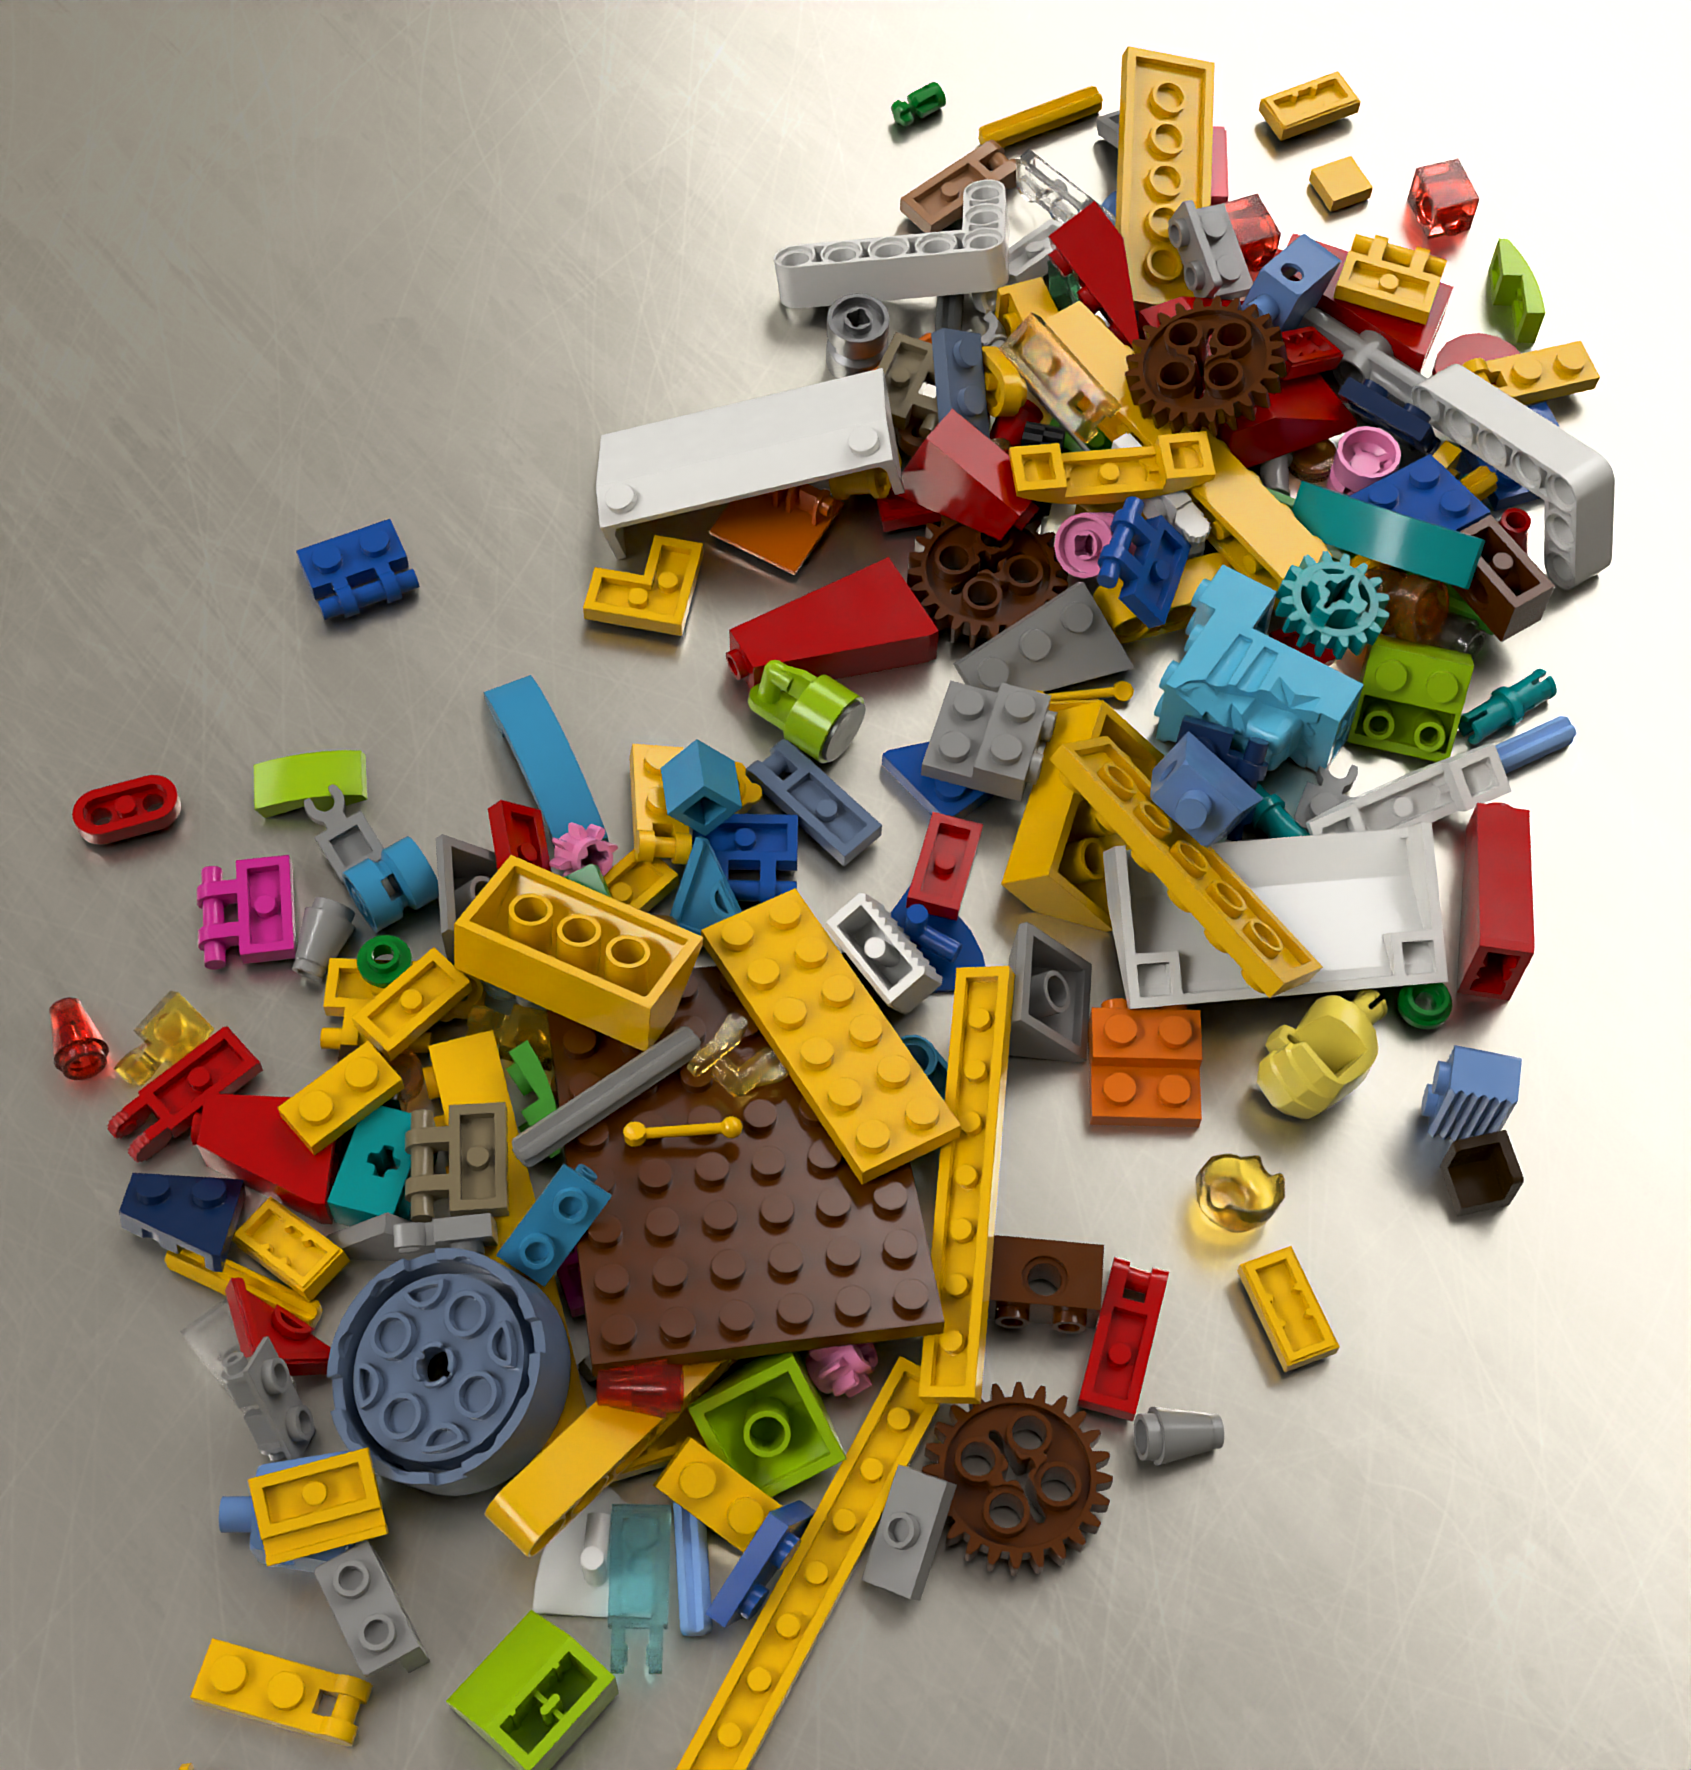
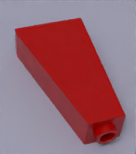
M1293 233L1287 246L1301 235ZM1316 241L1341 260L1316 308L1318 307L1359 334L1365 330H1372L1381 334L1392 346L1394 357L1421 374L1445 317L1454 286L1440 282L1426 325L1339 300L1333 297L1349 251ZM1277 249L1273 258L1283 250ZM1297 272L1289 280L1300 281L1302 274Z
M887 557L729 629L730 651L726 652V660L734 677L737 680L744 678L750 689L760 684L764 667L771 660H779L788 666L808 671L816 677L825 674L836 680L928 663L937 658L939 630L893 562Z
M1502 802L1477 803L1467 824L1465 835L1456 993L1510 1001L1535 951L1530 810L1513 808L1509 804Z

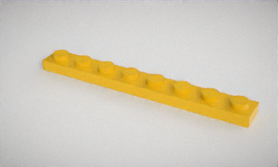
M1010 966L956 968L945 1103L961 1124L960 1138L940 1147L931 1260L945 1323L943 1334L923 1337L918 1397L924 1403L981 1404L1015 974Z
M899 1356L849 1448L846 1460L842 1461L803 1533L800 1546L784 1568L676 1770H749L881 1520L898 1465L909 1467L942 1403H924L918 1397L921 1366Z

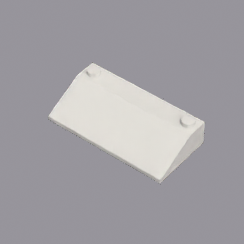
M883 368L601 435L596 480L600 529L616 559L626 558L623 531L625 526L881 467L887 471L894 494L905 493Z
M1432 821L1420 822L1409 827L1220 842L1211 846L1323 966L1309 982L1274 997L1448 982ZM1126 845L1114 846L1103 852L1107 903L1128 1009L1268 998L1265 993L1255 991L1246 983L1241 975L1242 968L1228 953H1223L1211 945L1204 935L1205 928L1191 913L1182 911L1170 900L1167 894L1168 888L1154 873L1145 871L1134 861L1131 856V850H1126Z

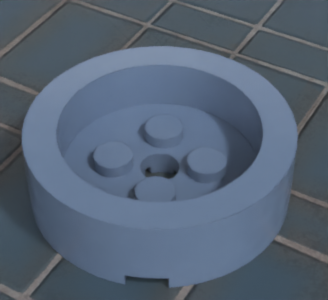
M436 1248L434 1253L425 1254L409 1261L404 1258L398 1260L378 1273L358 1293L345 1312L335 1333L329 1354L327 1378L332 1379L335 1410L330 1412L339 1436L350 1452L369 1447L374 1471L378 1475L424 1492L445 1496L469 1495L493 1488L505 1482L521 1471L541 1451L558 1424L564 1409L570 1383L571 1358L567 1333L562 1319L548 1296L532 1281L477 1252L460 1248ZM445 1352L448 1357L447 1371L450 1374L448 1377L442 1376L439 1380L431 1382L427 1374L430 1360L436 1354Z

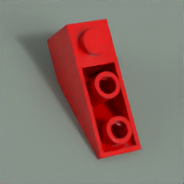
M1093 201L1048 236L1053 250L1048 254V257L1064 278L1072 274L1081 286V289L1076 292L1081 302L1093 314L1100 311L1110 324L1108 329L1124 345L1129 346L1134 351L1132 341L1139 339L1124 238L1099 205Z

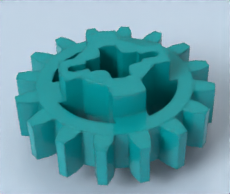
M1323 551L1318 563L1311 556H1304L1299 567L1295 565L1289 567L1276 594V598L1280 600L1275 610L1276 616L1288 617L1282 628L1283 632L1292 633L1296 631L1300 635L1296 646L1299 648L1305 646L1308 642L1314 644L1315 656L1321 657L1326 648L1332 649L1336 660L1342 659L1347 648L1356 656L1360 655L1366 644L1374 645L1389 618L1390 613L1384 610L1390 600L1389 595L1376 593L1382 583V579L1380 577L1368 579L1365 576L1368 565L1362 563L1357 568L1350 566V556L1345 553L1339 562H1334L1328 551Z

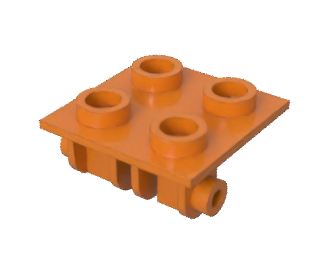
M809 484L740 499L729 503L709 531V534L795 575L839 513L844 502L831 497L829 490L825 488L819 490Z

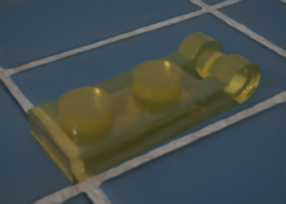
M1032 312L999 347V350L1071 432L1087 444L1098 433L1096 427L1106 416L1112 418L1122 407L1119 401L1104 389L1046 322ZM1086 396L1092 403L1081 414L1075 406Z

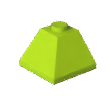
M798 1351L759 1356L737 1368L688 1406V1411L709 1451L770 1497L846 1460L845 1452L820 1393L811 1380L806 1365Z

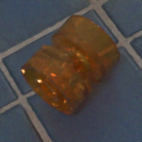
M1374 566L1368 569L1365 573L1368 579L1373 577H1380L1382 579V583L1376 593L1388 594L1390 598L1384 609L1390 613L1389 618L1380 634L1392 635L1395 633L1396 638L1426 645L1434 641L1446 622L1449 610V594L1446 585L1435 579L1413 574L1408 576L1405 572Z

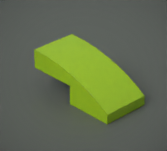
M1498 238L1488 268L1492 303L1495 306L1512 307L1516 343H1535L1546 314L1540 287L1533 271L1519 250L1508 238Z
M361 750L311 752L272 759L253 765L254 810L264 818L304 807V800L308 798L311 799L317 810L322 812L329 811L335 803L328 790V787L332 784L342 791L346 806L368 800L366 755Z

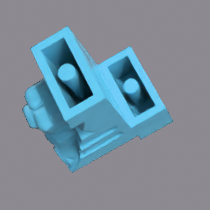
M1222 564L1211 581L1206 578L1202 580L1192 598L1191 606L1195 607L1196 611L1192 615L1185 632L1189 635L1184 647V651L1187 652L1180 663L1173 660L1161 678L1159 688L1164 690V693L1154 711V715L1159 717L1156 739L1164 743L1167 741L1176 742L1182 720L1187 715L1235 729L1230 748L1235 751L1245 753L1250 737H1257L1268 741L1269 747L1265 761L1269 764L1267 769L1269 771L1275 770L1283 761L1290 757L1297 765L1303 768L1306 766L1317 772L1319 766L1326 769L1330 761L1331 763L1333 762L1347 740L1364 684L1268 636L1267 631L1277 591Z

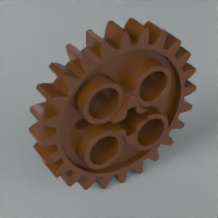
M1216 295L1211 305L1204 307L1200 297H1197L1194 300L1193 309L1186 310L1183 305L1177 303L1175 304L1176 315L1172 318L1161 312L1157 314L1160 323L1158 328L1150 325L1142 327L1146 340L1136 339L1132 341L1135 354L1126 356L1129 371L1125 372V377L1133 405L1139 406L1143 419L1152 416L1155 428L1157 429L1163 427L1168 422L1172 434L1180 433L1185 426L1190 428V432H1200L1202 427H1209L1210 433L1214 437L1218 435L1219 425L1226 423L1229 428L1235 431L1238 430L1236 418L1243 416L1251 421L1256 420L1253 407L1257 405L1262 408H1270L1271 403L1268 393L1275 394L1282 391L1279 378L1287 377L1285 361L1288 360L1285 342H1283L1280 327H1273L1272 318L1269 313L1259 317L1256 304H1252L1242 311L1240 298H1235L1225 307L1222 306L1220 296ZM1209 336H1210L1209 346H1210V350H1211V354H1212V355H1210V356H1208V349H1207V343H1208V338H1209ZM1204 376L1205 391L1203 397L1200 399V396L1203 392L1201 377Z
M941 515L940 527L928 522L926 524L925 537L916 536L914 552H909L907 585L911 588L929 617H934L933 623L939 631L946 627L951 629L950 642H956L964 634L969 636L970 648L974 649L980 638H986L989 641L1068 588V572L1062 568L1056 558L1054 548L1056 534L1048 532L1040 535L1042 523L1040 519L1032 521L1021 531L1013 525L1004 537L998 540ZM947 568H956L959 570H949ZM1017 581H1026L1029 583H1019ZM974 603H985L987 605L979 606Z
M1016 1382L1012 1397H1004L1001 1388L995 1383L992 1384L990 1401L984 1402L981 1398V1404H969V1412L955 1404L950 1406L949 1417L954 1426L942 1422L936 1423L934 1435L943 1444H926L924 1456L937 1464L923 1466L922 1472L957 1485L945 1524L950 1523L952 1526L947 1534L945 1543L951 1546L964 1539L968 1543L964 1558L967 1562L982 1551L987 1554L986 1565L989 1572L994 1570L999 1559L1002 1558L1008 1559L1009 1570L1012 1576H1017L1022 1560H1029L1035 1573L1041 1574L1045 1555L1049 1554L1055 1563L1062 1566L1067 1558L1065 1544L1080 1553L1084 1550L1086 1540L1080 1529L1088 1533L1097 1534L1101 1522L1091 1512H1107L1110 1500L1098 1493V1491L1110 1489L1113 1482L1112 1475L1097 1470L1108 1464L1110 1454L1107 1451H1092V1448L1099 1442L1101 1432L1099 1429L1084 1433L1081 1431L1087 1413L1082 1410L1068 1417L1064 1413L1068 1399L1065 1395L1060 1397L1053 1405L1045 1403V1386L1041 1385L1032 1399L1025 1397L1022 1382ZM1022 1429L1032 1430L1041 1437L1043 1444L1036 1449H1024L1014 1441L1013 1434ZM996 1433L1001 1439L1005 1455L1013 1472L1017 1476L1024 1475L1025 1473L1028 1475L1024 1490L1016 1479L1006 1482L1008 1462L997 1445L989 1439V1434ZM980 1455L988 1460L992 1470L982 1476L972 1475L963 1468L961 1461L967 1456ZM1052 1479L1060 1480L1070 1488L1072 1496L1067 1500L1054 1501L1044 1494L1041 1485ZM1026 1496L1032 1502L1035 1509L1044 1516L1045 1521L1043 1523H1037L1030 1513V1506ZM1008 1506L1018 1513L1021 1522L1011 1528L1000 1527L991 1519L989 1512L995 1507Z

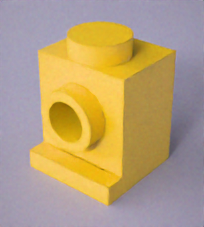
M1042 277L997 288L995 316L1004 326L1008 341H1015L1021 356L1029 358L1035 324L1058 312Z

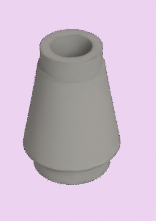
M316 897L312 907H306L304 911L292 970L309 979L322 981L325 972L328 971L329 959L337 957L355 930V926L352 924L355 912L334 900Z
M1150 1407L1147 1413H1140L1135 1417V1448L1142 1461L1152 1460L1157 1466L1204 1453L1211 1449H1220L1224 1444L1223 1422L1217 1413L1207 1414Z

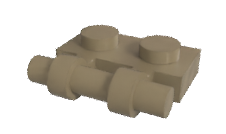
M895 332L877 369L883 368L893 426L905 430L911 416L920 418L923 423L919 429V435L925 440L939 424L937 396L932 398L923 395L927 384L936 386L932 344Z
M506 1102L449 1105V1126L433 1127V1112L431 1110L417 1109L412 1111L411 1130L405 1133V1151L411 1155V1177L405 1180V1199L411 1202V1221L431 1222L434 1219V1202L444 1198H449L451 1217L491 1213L493 1217L509 1216L508 1118ZM439 1151H449V1174H434V1154Z

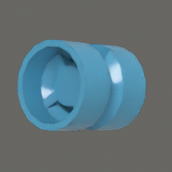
M409 836L383 849L380 861L375 862L367 858L342 872L343 881L352 900L367 924L376 933L402 919L403 908L408 906L417 910L439 898L438 879L418 845ZM386 877L396 892L391 896L388 895L381 883V880Z

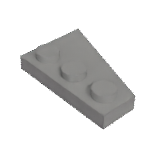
M1077 582L953 663L966 685L996 693L999 691L1001 682L1033 691L1045 692L1135 668L1084 582Z

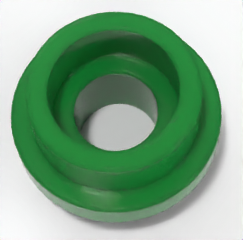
M380 935L368 940L360 948L357 955V966L361 977L366 982L379 988H386L412 966V955L408 945L400 938L391 935ZM381 955H393L392 960L386 964L375 962V959Z
M1443 983L1403 986L1397 1000L1398 1010L1403 1019L1410 1025L1420 1029H1434L1444 1024L1453 1006L1452 997ZM1418 1000L1427 1001L1433 1010H1424L1417 1006L1415 1002Z

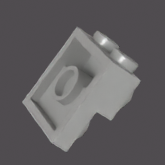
M950 680L922 762L921 775L1021 802L1027 783L1036 785L1040 776L1044 755L1037 753L1040 741L1050 742L1055 728L1058 712L1049 710L1051 695L1002 682L998 693Z

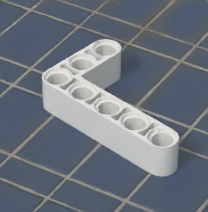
M980 180L969 184L965 188L963 194L962 230L787 246L779 250L774 256V264L781 303L790 308L831 306L841 297L855 293L870 295L880 301L989 292L1003 287L1009 280L1010 241L1004 184L996 180Z
M1453 364L1414 386L1411 392L1412 403L1431 417L1429 424L1545 501L1544 566L1548 576L1555 585L1563 590H1571L1611 565L1615 476L1610 463L1602 454L1459 364Z

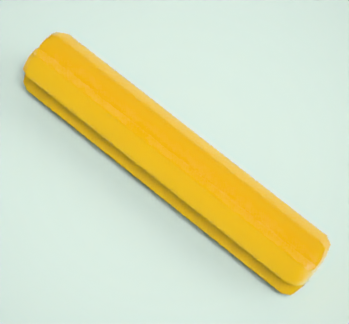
M1088 86L983 125L978 129L979 143L982 145L989 140H994L1003 148L1092 115L1102 109V95L1096 86Z
M185 1248L179 1254L169 1250L166 1253L164 1261L170 1270L223 1295H226L225 1289L230 1279L240 1277L243 1278L247 1291L272 1308H275L278 1304L312 1328L316 1327L321 1318L323 1309L319 1301L313 1299L309 1302L295 1290L229 1259H226L223 1272H214L205 1268L204 1257Z

